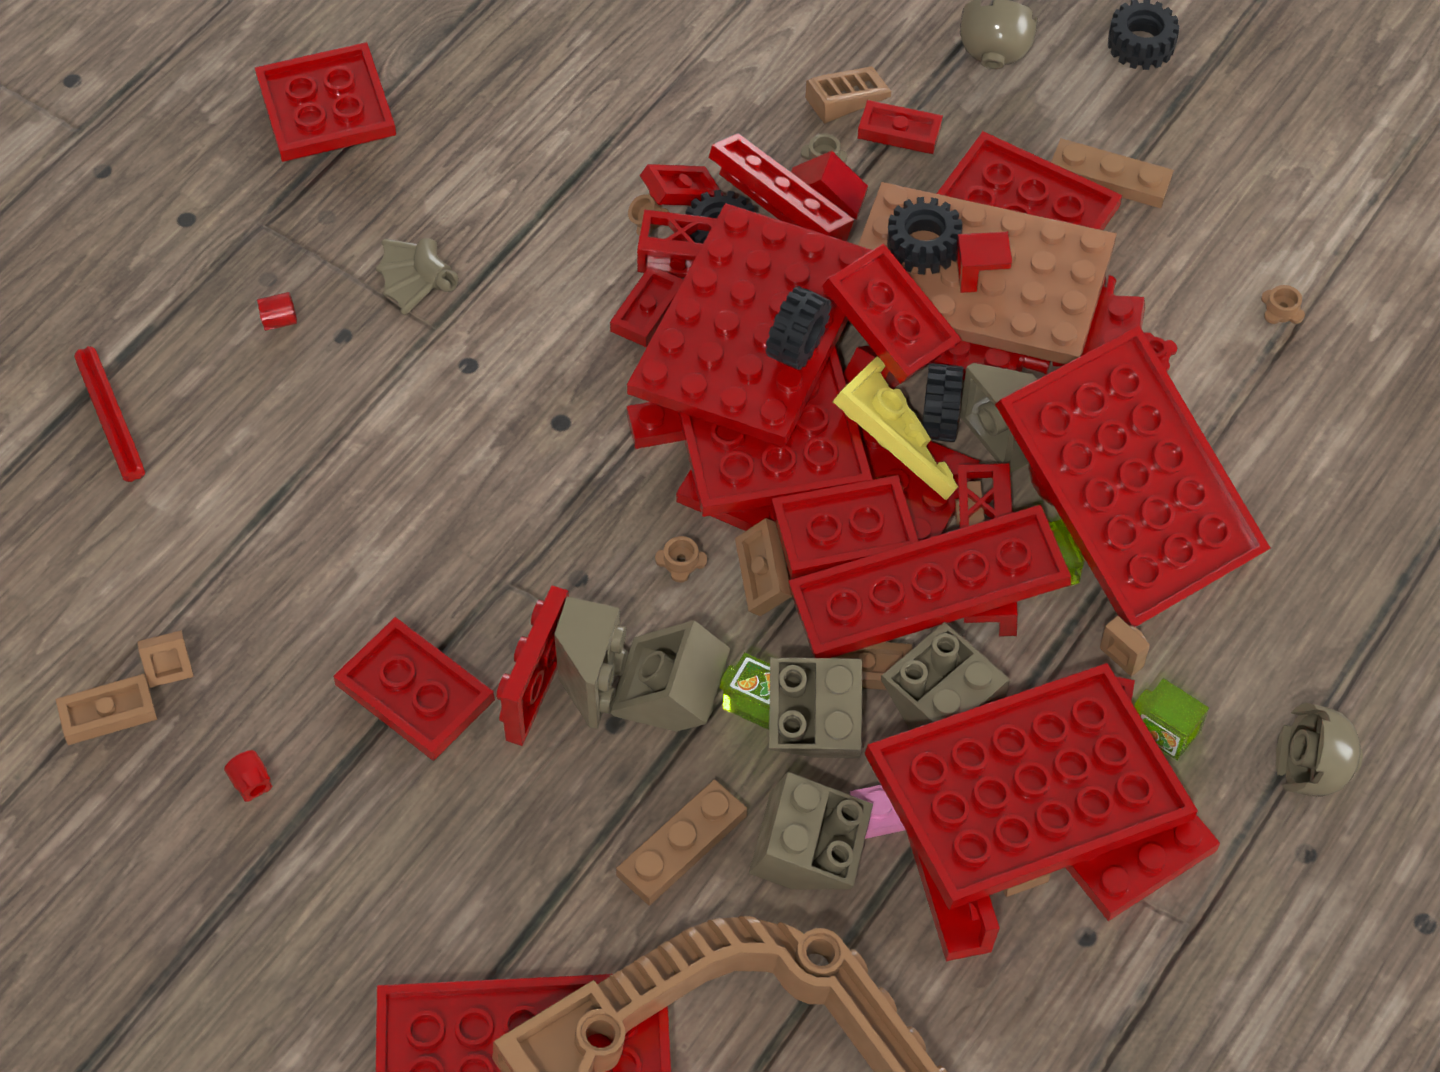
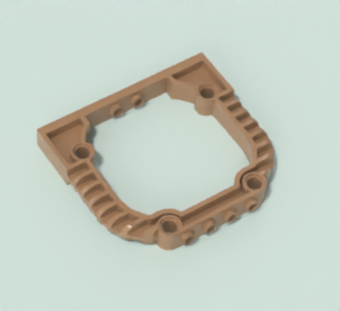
M752 916L710 919L707 922L682 931L679 935L636 959L633 963L610 975V977L599 984H596L594 980L496 1039L493 1044L492 1056L493 1061L501 1072H606L619 1062L622 1055L625 1033L707 981L734 971H757L773 973L783 988L795 999L807 1004L825 1005L874 1072H948L944 1067L934 1064L925 1052L926 1046L921 1035L912 1026L907 1027L896 1013V1004L891 995L884 988H878L867 974L868 968L864 959L856 950H849L836 933L825 928H815L803 934L801 931L785 923L778 922V924L756 919ZM808 955H822L829 964L825 966L815 965L808 959ZM594 1034H602L611 1041V1044L604 1048H597L592 1046L587 1038Z

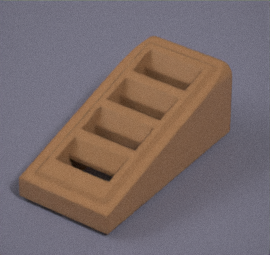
M873 66L811 78L806 81L805 98L825 124L865 108L867 100L879 102L891 97L892 91ZM870 81L874 88L869 89L865 82ZM857 85L861 91H856L853 87Z

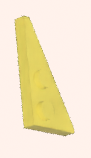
M877 356L837 395L833 403L842 409L851 420L858 423L873 436L882 447L889 450L941 497L947 500L958 488L953 479V474L945 462L936 464L926 447L931 441L929 435L916 414L908 407L906 398L901 390L891 389L881 374L885 364Z

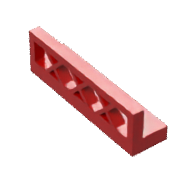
M739 133L712 144L708 158L721 167L719 175L777 219L847 242L854 219Z
M644 209L637 248V272L645 273L648 267L652 265L677 277L685 278L703 245L702 243H695L689 235L697 230L710 232L717 218ZM651 224L669 226L674 234L665 239L649 237Z
M1010 463L958 465L960 529L969 526V518L980 508L984 509V514L991 519L1012 513ZM992 478V489L980 498L967 488V479ZM968 498L975 502V504L969 510ZM991 501H993V508L988 505ZM1017 602L965 617L964 623L998 622L999 637L1017 636Z
M907 833L945 960L951 961L991 953L1000 927L990 896L949 910Z

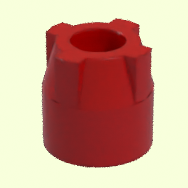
M290 292L257 299L259 314L265 331L297 324L296 312Z
M248 750L236 755L224 767V771L232 785L239 791L245 802L252 801L254 798L270 791L273 787L265 765L254 750Z

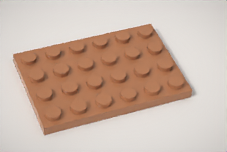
M881 182L858 244L859 246L874 250L884 243L887 247L890 214L894 215V209L898 205L903 208L904 201L910 199L913 205L917 204V197H924V203H930L931 197L937 198L938 206H941L944 202L950 204V212L956 209L959 213V219L962 220V234L1008 231L1012 267L1010 269L979 271L977 292L960 293L957 264L952 260L949 268L945 270L940 265L939 273L932 274L931 268H925V275L918 274L917 267H913L911 273L907 271L960 336L962 341L1062 364H1067L1082 356L1114 250L1117 233ZM917 231L910 234L913 238L923 241L939 237L930 231Z

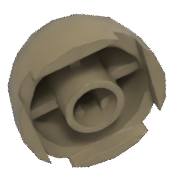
M974 0L964 6L960 21V36L965 50L973 58L981 61L982 66L989 69H1001L1004 65L1012 64L1022 59L1033 45L1038 18L1032 19L1033 11L1029 7L1009 0H993V6H981L982 0Z
M1303 703L1295 707L1291 713L1298 716L1292 726L1283 725L1276 748L1277 775L1283 776L1286 773L1287 784L1282 785L1283 788L1293 793L1323 797L1342 790L1360 769L1363 760L1356 728L1342 713L1331 708L1310 703Z

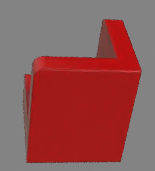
M1008 231L958 234L956 264L960 293L977 292L979 271L1010 269L1012 267Z

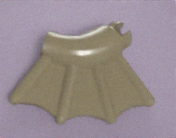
M424 238L418 244L391 239L382 240L384 255L380 264L376 266V271L380 272L385 279L383 295L395 300L399 304L403 315L408 314L433 289H442L444 292H450L457 287L458 275L451 270L449 265L437 257V242L433 239Z

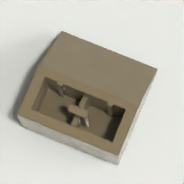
M567 596L554 634L558 679L588 726L598 729L602 714H610L613 707L616 689L611 686L614 676H622L625 669L627 650L623 649L626 638V627L620 626V608Z
M945 622L881 675L882 683L910 730L1005 698L1010 679Z
M770 658L769 750L814 758H860L862 659Z
M787 772L769 794L749 874L789 889H851L855 883L873 803Z

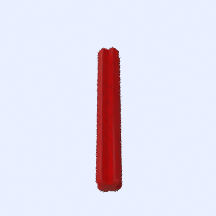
M87 346L85 349H78L74 355L77 366L123 480L133 482L135 479H141L145 475L142 461L97 351L91 346Z

